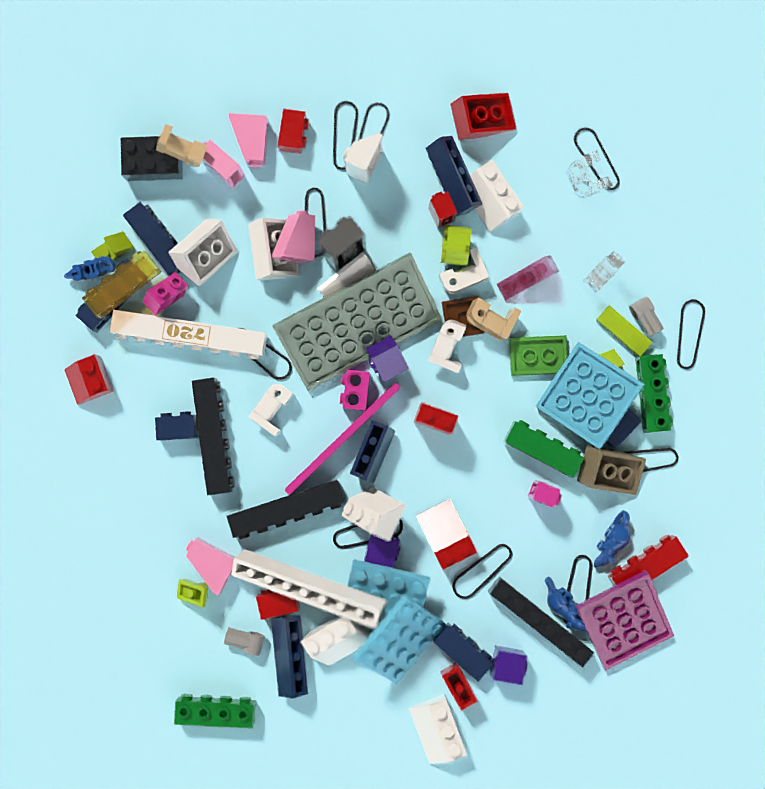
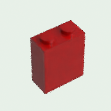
M421 402L413 422L451 435L459 415Z

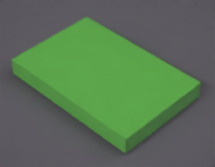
M567 335L509 338L511 376L557 374L568 358Z

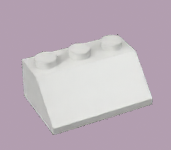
M377 133L353 142L351 148L347 147L343 158L345 159L344 163L348 176L368 184L383 152V134Z
M493 160L476 169L470 175L483 203L475 211L489 232L523 210V204Z
M207 218L172 248L169 254L176 267L194 283L201 286L238 251L222 220Z
M260 218L248 223L256 280H274L300 275L298 262L272 258L273 251L287 219Z
M362 252L317 289L324 298L372 273L376 268L364 252Z
M371 487L350 497L344 506L341 516L369 533L390 541L406 504Z
M337 615L310 631L303 638L301 644L312 659L330 666L358 650L372 633L366 625Z
M445 694L408 708L429 764L449 763L467 756Z

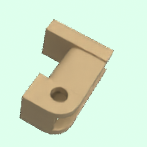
M165 123L156 150L182 160L193 167H200L208 146L196 140L192 143L172 134L173 127Z
M480 298L473 300L466 314L468 322L499 341L508 339L521 310L514 307L508 311L504 318L490 310L491 304Z

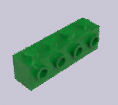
M663 354L635 357L637 380L645 384L639 392L643 433L671 431L673 419L669 415L671 400L667 396L669 382L668 378L665 377L666 359L663 358Z
M519 420V422L513 421L503 440L504 443L570 478L575 477L585 458L580 455L581 452L573 447H570V449L564 447L562 441L553 438V440L547 438L545 432L536 429V431L530 429V425L522 420Z
M181 694L175 700L174 725L252 729L255 724L256 700H251V697L232 699L231 696L212 698V695L193 697L192 694Z

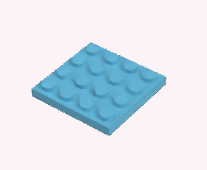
M577 342L536 404V407L598 449H601L645 384L580 342Z
M353 559L347 586L387 600L384 613L385 618L404 594L423 607L430 577ZM367 626L371 633L375 630V628Z
M404 594L352 658L362 666L397 684L404 678L405 673L417 662L419 656L428 649L434 638L442 632L446 623Z

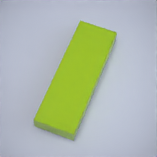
M610 305L596 319L637 356H641L653 343Z

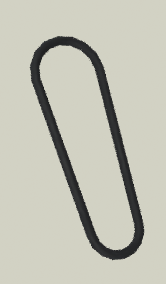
M350 101L338 103L334 110L333 164L339 170H345L346 168L339 167L336 164L337 109L342 104H350L355 109L352 145L355 140L358 109Z
M376 102L368 106L358 140L362 138L370 108L376 105L384 107L387 112L386 120L380 132L383 134L390 116L389 109L385 104Z
M588 127L580 128L574 135L575 146L602 186L607 190H615L620 184V179L600 139L593 129ZM588 130L594 134L617 179L616 186L609 188L604 184L577 143L576 139L579 132Z
M313 187L305 193L304 211H307L309 192L313 190L318 191L321 195L323 231H325L326 220L323 192L319 188ZM322 252L320 254H316L315 258L322 256Z
M696 299L686 301L681 308L677 364L682 369H690L695 365L705 318V307ZM696 302L702 307L703 313L693 362L690 366L685 367L680 363L684 308L688 303Z
M266 343L267 348L288 362V373L285 376L277 377L256 359L252 360L274 379L282 380L287 378L292 371L290 360Z
M672 448L622 451L628 454L672 451L675 454L676 459L672 464L643 469V472L672 467L677 464L679 459L678 453Z
M401 518L399 520L400 530L397 534L393 536L398 537L402 533L403 522ZM352 525L336 531L333 535V542L338 548H348L368 544V541L342 546L336 542V535L338 533L359 527L358 525Z
M506 544L497 545L458 575L452 585L455 595L462 599H469L474 596L511 559V548ZM506 547L509 550V557L470 595L462 596L457 593L455 585L459 578L498 548Z
M579 555L573 561L567 591H570L577 560L581 557L586 558L589 561L586 601L589 596L592 561L587 555Z

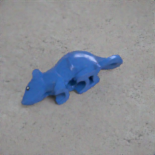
M105 256L86 260L83 264L73 265L72 269L64 275V278L76 281L99 278L108 272H114L116 264L111 258Z
M621 510L604 533L606 536L605 542L603 540L598 542L596 547L602 551L595 559L594 567L614 563V556L629 543L630 532L627 526L630 515L627 511ZM623 517L622 522H620L619 524H617L618 521Z
M546 577L545 583L548 586L547 603L549 608L567 621L566 628L572 627L577 630L586 631L576 609L578 604L574 605L571 601L573 599L572 594L563 587L560 589L555 588L552 578Z

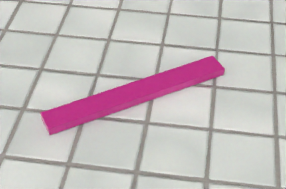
M394 383L301 472L284 491L291 495L401 387Z

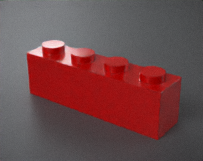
M667 534L660 538V542L655 546L650 545L643 549L644 553L638 557L637 555L630 557L624 566L621 567L619 565L613 568L608 578L613 586L646 570L652 581L688 558L689 554L677 536Z

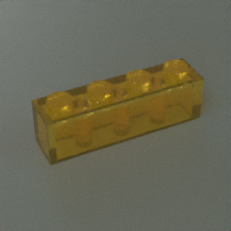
M145 250L136 252L131 257L132 260L119 265L115 273L111 276H105L97 287H91L85 292V296L82 299L96 317L102 319L162 272Z

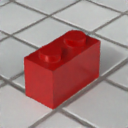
M283 108L278 139L279 151L302 154V148H306L307 137H304L305 130L309 129L310 119L306 116V111Z
M438 192L432 195L428 209L437 229L454 222L457 211L449 193Z
M270 589L261 590L260 594L256 596L261 620L300 610L299 600Z
M456 662L440 671L441 677L461 711L478 702L473 689Z

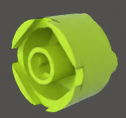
M454 225L444 226L440 263L468 264L471 228Z

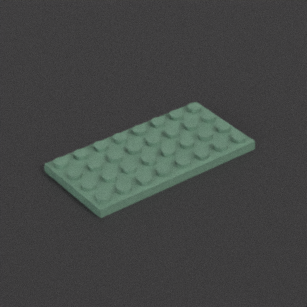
M409 252L273 324L272 327L307 391L347 371V369L369 359L366 348L389 336H392L394 341L399 343L441 321L442 317L412 253Z

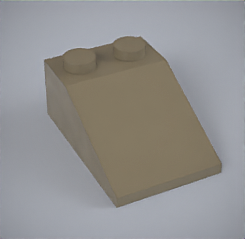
M587 444L584 454L585 458L581 464L577 481L593 489L636 495L646 458L604 447L598 449L594 445Z

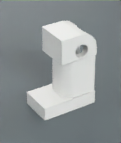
M477 247L469 250L472 265L455 272L453 269L439 274L440 283L448 294L458 293L488 280L489 275ZM453 281L455 285H450L449 282Z
M455 320L444 322L428 361L459 373L462 363L450 357L457 340L461 341L466 325ZM452 328L454 332L449 333L447 329Z
M280 384L272 385L248 417L274 436H277L281 430L270 423V421L283 404H288L294 393ZM277 391L281 392V395L279 397L275 396V393Z

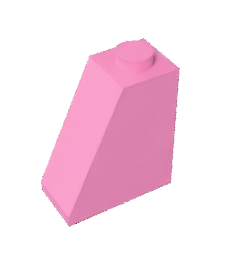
M229 113L228 117L246 164L253 168H259L260 165L265 166L269 125L267 116Z
M212 140L204 142L203 144L208 147L202 161L233 189L245 177L241 166Z
M303 210L296 211V214L288 215L273 251L272 258L298 263L314 261L315 215L307 214V211Z
M199 537L194 541L191 540L186 548L188 551L187 559L213 593L219 595L232 573L235 556Z

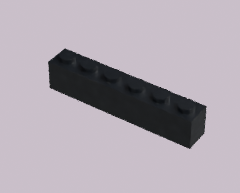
M215 377L192 380L207 496L233 492L232 488H235L234 477L230 475L232 460L227 454L230 444L229 439L225 438L224 432L227 431L226 419L222 417V412L225 411L224 402L220 400L219 393H222L221 382Z
M334 480L227 515L226 517L232 537H238L239 540L250 537L249 533L257 531V534L269 531L268 527L272 525L278 528L287 525L286 521L294 519V522L303 520L305 515L309 513L315 516L324 513L323 509L328 507L331 510L342 507L341 503L345 502L339 481Z
M500 576L488 589L490 595L582 668L595 653Z

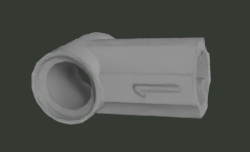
M645 296L629 306L631 314L636 320H639L648 337L664 329L654 312L655 307L649 297Z
M228 627L223 644L242 649L243 652L250 655L260 656L265 635Z

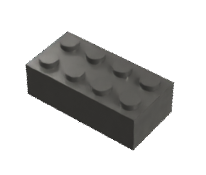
M351 215L347 218L345 216L340 218L333 229H326L320 234L321 238L318 239L323 256L336 273L362 252L366 251L365 233Z

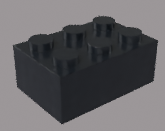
M160 136L120 137L121 176L126 181L183 179V161L156 150Z

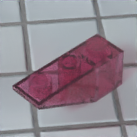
M551 255L544 256L497 283V286L504 299L508 300L560 271Z

